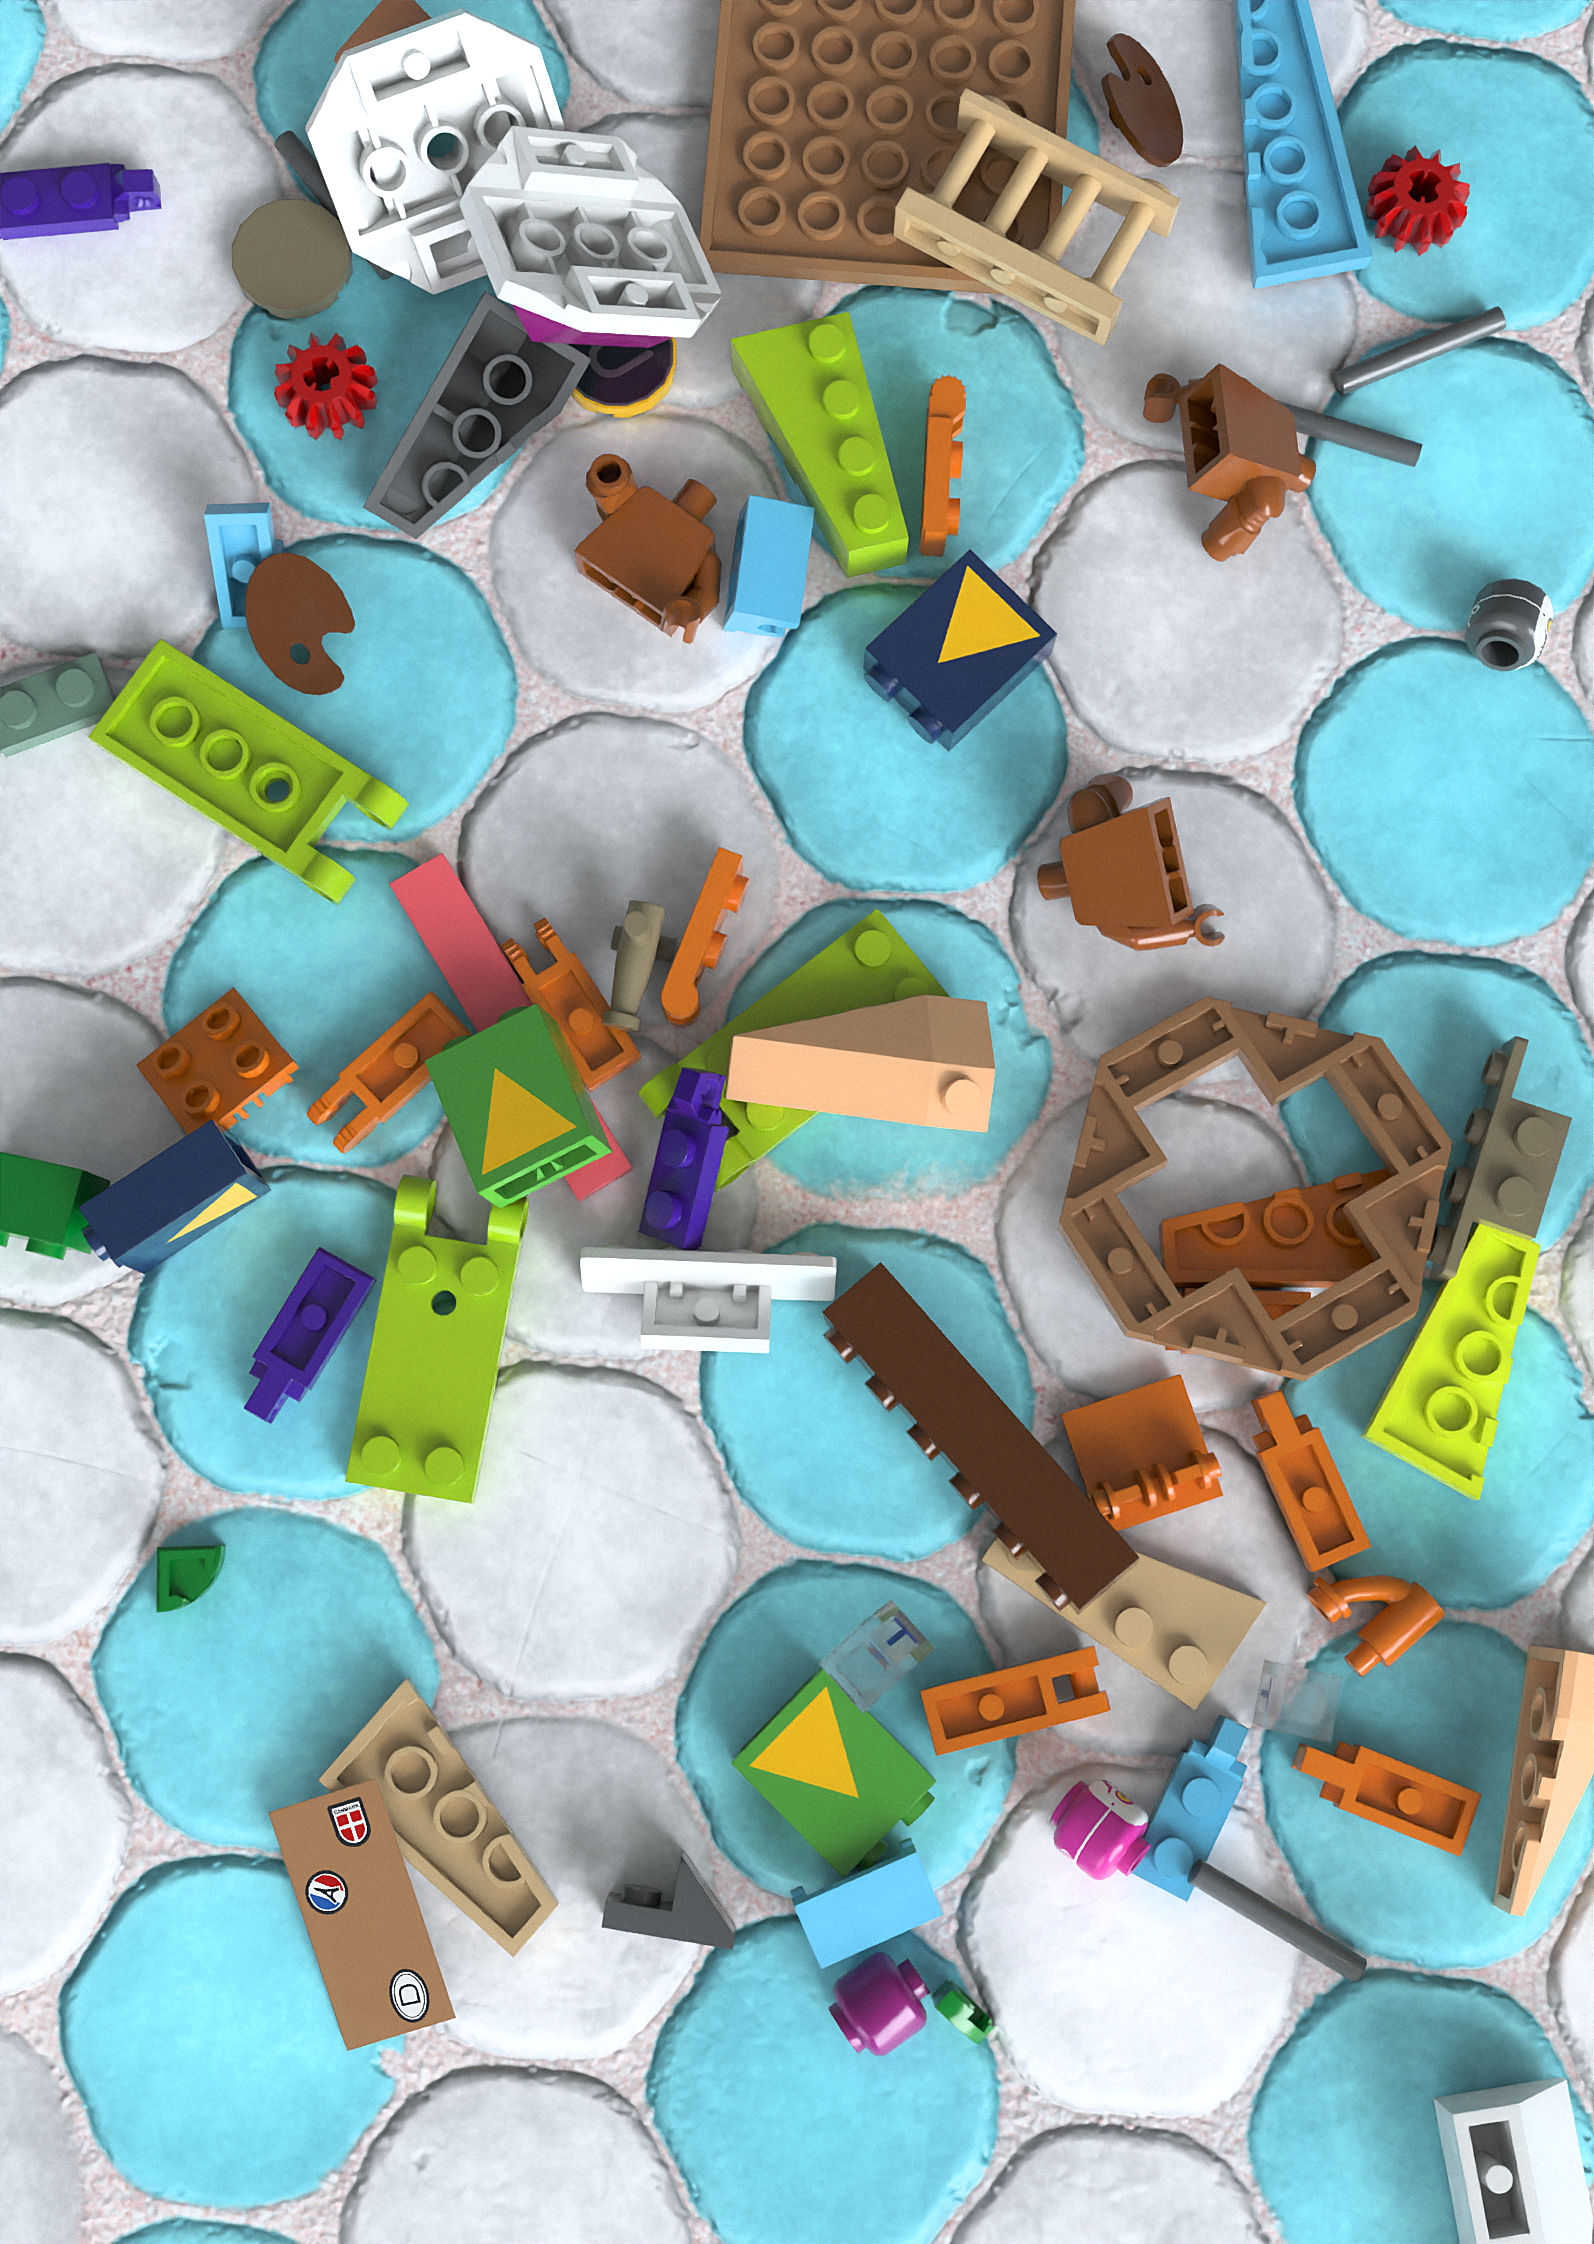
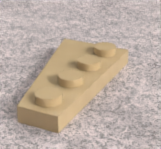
M994 1537L980 1558L981 1561L1195 1711L1267 1604V1602L1135 1552L1140 1557L1137 1565L1082 1613L1077 1615L1069 1604L1059 1611L1034 1582L1042 1573L1026 1554L1016 1561Z
M410 1677L406 1678L322 1774L318 1781L330 1792H334L377 1778L403 1858L514 1958L560 1902Z

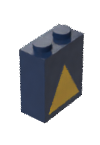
M970 549L865 648L863 669L866 673L864 678L872 690L883 700L889 702L894 698L910 714L907 720L922 739L930 744L937 740L949 752L1052 654L1058 633Z
M210 1120L79 1206L80 1211L89 1223V1225L81 1230L92 1250L102 1261L110 1258L118 1268L126 1266L146 1274L271 1191V1188L240 1141L215 1121Z

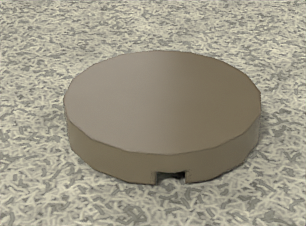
M279 199L257 208L240 224L232 243V269L245 297L255 306L257 304L259 307L267 309L269 314L283 319L307 318L328 309L339 298L337 294L343 289L345 282L348 284L353 272L352 250L340 221L323 206L304 199Z

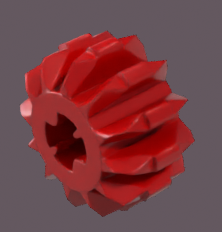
M1416 145L1407 151L1404 159L1392 154L1391 157L1385 160L1381 172L1373 175L1367 189L1370 198L1365 207V218L1378 221L1374 228L1375 239L1388 235L1395 238L1393 241L1394 253L1401 250L1406 243L1412 244L1418 256L1427 252L1431 243L1442 248L1443 245L1450 241L1454 230L1462 226L1468 212L1466 211L1467 206L1465 203L1470 195V184L1457 181L1461 173L1460 163L1446 167L1440 163L1442 160L1440 149L1432 153L1429 159L1422 157Z
M311 333L308 340L310 348L303 351L289 344L287 354L291 363L275 364V376L280 385L275 388L274 396L279 407L286 409L285 416L292 427L296 429L306 425L308 435L316 441L326 428H330L333 436L341 441L344 435L342 425L349 422L353 426L363 429L365 419L361 410L376 409L377 398L375 392L371 389L377 386V375L373 367L365 365L367 358L364 350L358 344L346 349L343 337L335 333L327 345H322L319 337ZM330 383L331 388L323 391L322 385Z

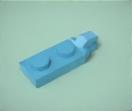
M1219 1715L1206 1744L1193 1738L1186 1752L1180 1751L1151 1812L1147 1829L1142 1837L1151 1847L1132 1874L1188 1902L1194 1886L1187 1882L1188 1873L1197 1860L1207 1861L1243 1785L1241 1780L1247 1765L1237 1761L1236 1758L1249 1731L1247 1727L1226 1716Z

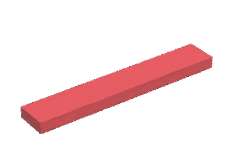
M443 853L389 883L478 1033L497 1024L498 1018L505 1012L516 1007L533 1005L522 989L520 980ZM593 1102V1107L612 1152L564 1176L579 1202L633 1171L632 1166Z

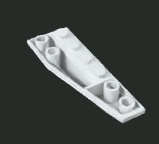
M1564 2077L1433 2098L1460 2244H1592L1593 2215L1567 2080Z

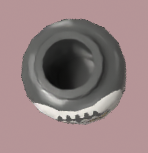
M1516 578L1499 579L1487 584L1477 594L1465 632L1468 649L1483 665L1493 670L1511 671L1532 664L1543 653L1554 615L1551 599L1540 587L1525 580Z

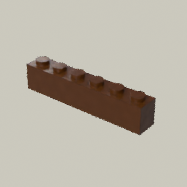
M881 1262L822 1311L826 1324L830 1327L823 1334L828 1344L846 1364L856 1358L872 1377L864 1384L870 1393L888 1413L896 1406L900 1408L913 1423V1426L906 1431L909 1438L928 1460L932 1461L938 1455L944 1459L956 1473L948 1480L952 1488L973 1511L981 1504L999 1523L991 1530L992 1534L1016 1561L1026 1554L1042 1573L1034 1582L1059 1611L1069 1604L1076 1614L1079 1615L1137 1565L1140 1557Z

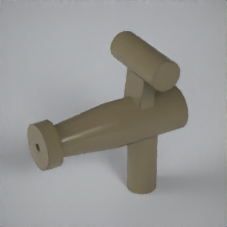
M630 900L623 921V927L615 926L611 950L618 952L615 961L610 1011H604L601 1024L619 1030L638 1032L641 1019L635 1016L651 975L654 960L672 963L677 939L660 935L666 911L664 907L644 901Z

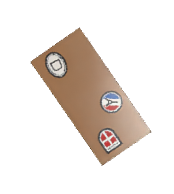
M377 1778L268 1812L347 2051L456 2018Z

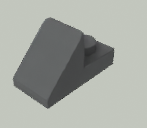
M682 1851L673 1902L661 1901L662 1890L636 1884H623L622 1894L610 1892L606 1899L601 1928L733 1950L736 1926L685 1851Z

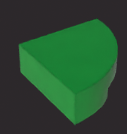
M226 1545L157 1547L156 1613L178 1610L201 1598L214 1584L222 1569Z
M946 1980L931 1996L934 2007L976 2044L979 2045L995 2028L994 2020L952 1980L950 1982Z

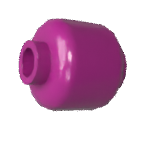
M876 1952L834 1983L833 1995L836 2002L829 2006L828 2009L857 2053L867 2048L876 2056H884L926 2025L927 2013L920 2000L931 1992L908 1958L897 1966L889 1955L883 1952Z

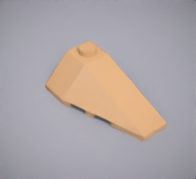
M921 994L902 998L903 1000L871 1007L864 1006L815 1019H803L731 1035L724 1098L922 1126L987 1133L995 1077V1062L987 1002Z
M1528 1646L1493 1906L1512 1915L1524 1916L1594 1773V1655L1564 1649Z

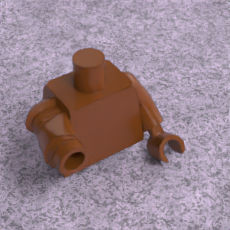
M1220 363L1203 378L1189 379L1188 385L1180 386L1176 378L1165 373L1156 374L1149 380L1144 396L1143 417L1153 423L1168 422L1173 418L1176 405L1179 404L1188 489L1228 502L1209 523V528L1201 535V542L1205 551L1219 562H1224L1237 554H1244L1260 534L1265 522L1270 517L1277 518L1281 515L1285 507L1286 491L1289 489L1300 493L1306 490L1314 479L1316 463L1313 459L1299 453L1293 414L1287 407L1251 384L1248 379L1239 376Z
M615 454L600 455L593 461L591 468L586 473L585 485L596 501L597 512L603 522L574 550L578 571L670 637L675 633L678 626L685 629L683 642L691 644L694 641L698 625L703 622L719 602L722 562L716 554L715 534L709 527L701 523L714 507L717 499L707 487L694 479H688L672 501L649 486H643L638 489L630 465L624 459Z
M1111 773L1097 775L1088 782L1084 790L1074 793L1067 807L1071 834L1061 838L1059 843L1062 861L1042 864L1038 869L1037 880L1042 897L1045 900L1070 897L1074 917L1078 924L1096 926L1102 936L1136 951L1185 945L1188 938L1195 937L1205 946L1213 947L1219 945L1224 940L1225 935L1222 932L1202 934L1200 932V925L1207 917H1219L1224 915V913L1212 904H1202L1193 909L1170 797L1160 798L1122 813L1132 802L1133 790L1125 778Z

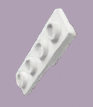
M608 1244L601 1247H583L581 1249L580 1266L582 1289L584 1291L644 1294L641 1348L769 1353L771 1299L833 1301L835 1299L837 1259L832 1256H819L812 1252H796L791 1255L759 1254L745 1249H735L728 1252L692 1251L678 1247H669L664 1250L632 1249L618 1244Z

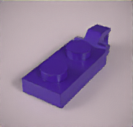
M110 163L0 173V239L3 240L119 230L118 223L130 220V212L162 209L160 184L152 169L127 170L124 164L110 165Z
M682 1067L673 1096L667 1106L668 1110H666L638 1232L684 1250H698V1247H701L729 1127L721 1125V1110H718L726 1076L705 1069Z
M319 1247L252 1356L256 1360L249 1374L260 1381L245 1404L244 1409L264 1422L272 1424L288 1397L301 1402L308 1389L312 1390L377 1280Z

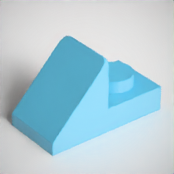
M270 502L208 504L204 518L222 628H247L245 592L249 577L254 568L263 559L273 554L284 553L283 540L275 539Z

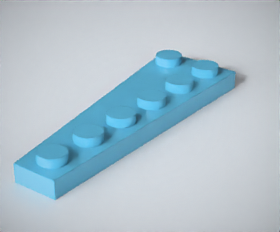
M1233 0L1250 268L1253 289L1367 268L1372 259V252L1309 0Z

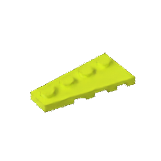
M1476 1222L1468 1235L1456 1276L1444 1281L1360 1436L1471 1500H1480L1485 1479L1482 1477L1487 1453L1489 1447L1493 1446L1498 1425L1496 1416L1504 1384H1508L1513 1363L1511 1354L1518 1325H1522L1541 1247L1532 1240L1528 1241Z

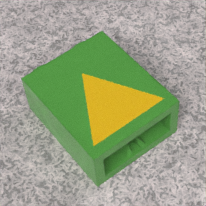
M537 1003L531 1006L516 1007L505 1012L498 1018L497 1024L475 1035L457 1037L446 1043L442 1048V1052L425 1060L475 1189L479 1195L499 1208L612 1152L558 1022Z
M824 1665L802 1685L731 1760V1764L843 1878L854 1867L859 1872L872 1867L888 1849L889 1845L882 1838L901 1819L907 1826H910L926 1811L935 1799L928 1791L937 1782L933 1775Z

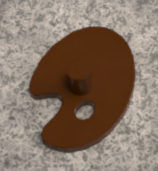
M1123 33L1115 34L1108 40L1106 45L1123 79L1110 72L1101 80L1103 93L1110 109L1109 118L1113 125L1120 129L1138 155L1151 165L1167 167L1179 158L1183 147V126L1175 96L1162 70L1151 54L1131 36Z
M287 552L273 554L263 559L251 573L245 592V618L248 632L257 653L271 672L288 687L311 695L332 693L341 687L345 677L341 668L324 651L322 638L327 633L339 632L347 634L354 630L355 620L343 591L329 573L307 557ZM300 643L306 647L309 653V659L306 663L298 664L292 659L290 648L293 644Z

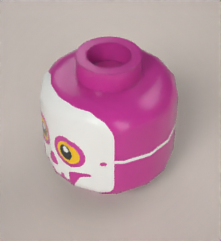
M1082 1780L1077 1782L1064 1796L1050 1818V1823L1056 1827L1053 1836L1056 1849L1095 1880H1104L1113 1875L1117 1870L1126 1877L1129 1876L1151 1847L1142 1838L1148 1824L1146 1811L1107 1780H1096L1089 1785Z

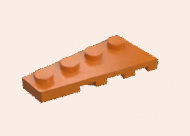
M1387 1168L1364 1174L1355 1172L1335 1177L1332 1182L1304 1189L1295 1187L1275 1192L1271 1197L1247 1203L1239 1201L1162 1220L1159 1226L1161 1265L1176 1288H1201L1235 1267L1239 1268L1251 1288H1330L1374 1262V1259L1341 1210L1346 1203L1392 1176Z

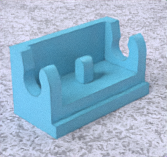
M749 494L737 519L722 630L735 632L736 630L769 637H784L785 628L797 629L801 618L814 507Z
M911 1837L899 1842L902 1854L819 1891L806 1895L803 1886L790 1890L794 1908L821 1969L943 1915Z

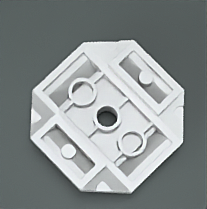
M463 8L343 51L305 127L352 252L392 273L408 279L412 284L433 295L488 275L459 203L467 185L488 158L496 151L499 143L512 126L566 131L540 48L534 42ZM443 132L455 135L454 146L447 155L439 158L427 155L428 143L435 135Z
M512 126L499 143L496 151L488 158L467 185L459 203L496 296L498 299L512 304L532 342L650 348L673 337L691 338L713 312L722 296V292L683 205L657 177L635 163L638 156L620 137Z

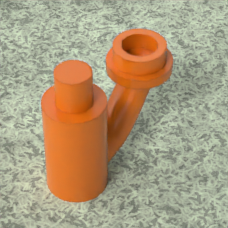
M1365 1576L1342 1580L1332 1584H1328L1322 1578L1317 1577L1312 1582L1314 1588L1306 1594L1314 1608L1331 1624L1340 1617L1346 1619L1352 1614L1347 1605L1348 1603L1383 1601L1387 1604L1384 1609L1356 1633L1361 1643L1344 1657L1347 1664L1360 1677L1367 1674L1379 1662L1388 1668L1445 1617L1442 1608L1423 1587L1416 1582L1410 1584L1404 1579L1393 1576Z

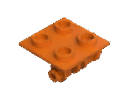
M234 987L136 1065L187 1135L210 1120L215 1121L225 1130H228L238 1122L234 1116L236 1112L244 1120L247 1119L249 1114L244 1109L247 1103L252 1100L259 1108L262 1107L264 1103L258 1095L263 1092L269 1097L284 1084H290L294 1081L290 1075L300 1068Z
M1181 1374L1060 1414L1089 1500L1116 1531L1224 1496L1218 1481V1477L1222 1476L1220 1465L1214 1452L1208 1453Z

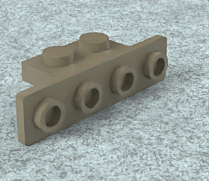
M1515 1036L1504 1043L1500 1049L1493 1048L1487 1057L1481 1075V1083L1488 1085L1482 1108L1475 1106L1472 1109L1464 1128L1462 1140L1470 1144L1464 1166H1455L1445 1189L1444 1200L1452 1204L1445 1226L1438 1224L1434 1230L1431 1250L1427 1255V1260L1433 1262L1429 1279L1442 1283L1456 1276L1473 1222L1528 1241L1536 1238L1572 1118L1511 1098L1527 1049L1528 1039Z

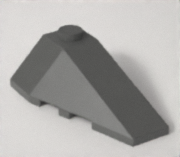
M484 292L363 508L417 539L498 466L510 458L523 444L561 413L591 359L565 343L532 342L516 311L487 292Z

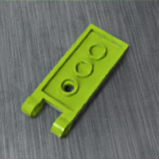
M159 639L88 736L94 745L265 856L335 905H339L356 879L335 861L315 850L314 846L346 801L353 804L369 819L388 830L393 829L409 806V803L391 787L358 768L162 639ZM276 781H283L289 786L288 795L280 801H272L267 797L268 787Z
M877 908L688 1055L656 1074L639 1090L638 1096L657 1119L663 1118L666 1110H668L667 1106L673 1096L682 1067L705 1069L723 1076L727 1075L731 1035L803 1019H815L843 1013L850 1009L903 1000L902 998L921 994L950 996ZM725 1078L718 1109L721 1110L738 1134L727 1139L725 1142L714 1191L718 1192L731 1184L746 1170L821 1112L725 1099Z
M404 1174L400 1180L395 1200L394 1227L345 1482L474 1504L522 1241L527 1224L529 1195L502 1208L492 1203L488 1224L487 1246L428 1236L435 1206L437 1182L435 1179ZM442 1291H449L456 1298V1307L448 1315H439L433 1309V1299Z

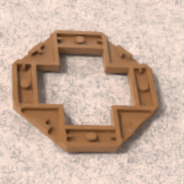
M1206 996L1100 1056L1057 1229L1125 1336L1306 1381L1412 1319L1418 1312L1423 1289L1421 1284L1427 1255L1431 1250L1440 1206L1439 1197L1444 1172L1448 1167L1452 1140L1381 1038L1357 1032L1353 1036L1318 1028L1319 1023L1270 1011L1267 1015L1232 1007L1233 1002ZM1235 1056L1239 1057L1271 1106L1325 1077L1392 1176L1346 1203L1341 1210L1374 1259V1262L1273 1321L1238 1267L1182 1298L1117 1197V1194L1165 1168L1168 1161L1137 1112Z

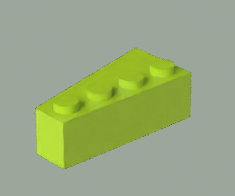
M849 312L731 338L732 372L741 388L746 390L755 407L758 419L766 433L771 435L781 453L784 465L794 484H798L810 507L815 508L814 519L846 577H854L905 565L909 536Z

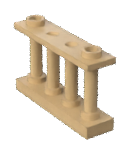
M966 88L960 97L957 130L963 132L966 136L932 194L922 195L907 187L896 205L893 236L1090 340L1105 346L1116 327L1123 299L1114 295L1113 287L1147 229L1164 238L1168 237L1172 230L1181 199L1172 195L1160 182L1150 178L1141 179L1017 115L1000 99L990 95L981 96ZM989 146L1013 158L1019 164L985 222L976 223L955 212L952 206L986 148ZM1040 174H1043L1072 189L1038 250L1029 251L1008 240L1005 234ZM1095 201L1126 218L1092 277L1083 279L1062 268L1058 262Z

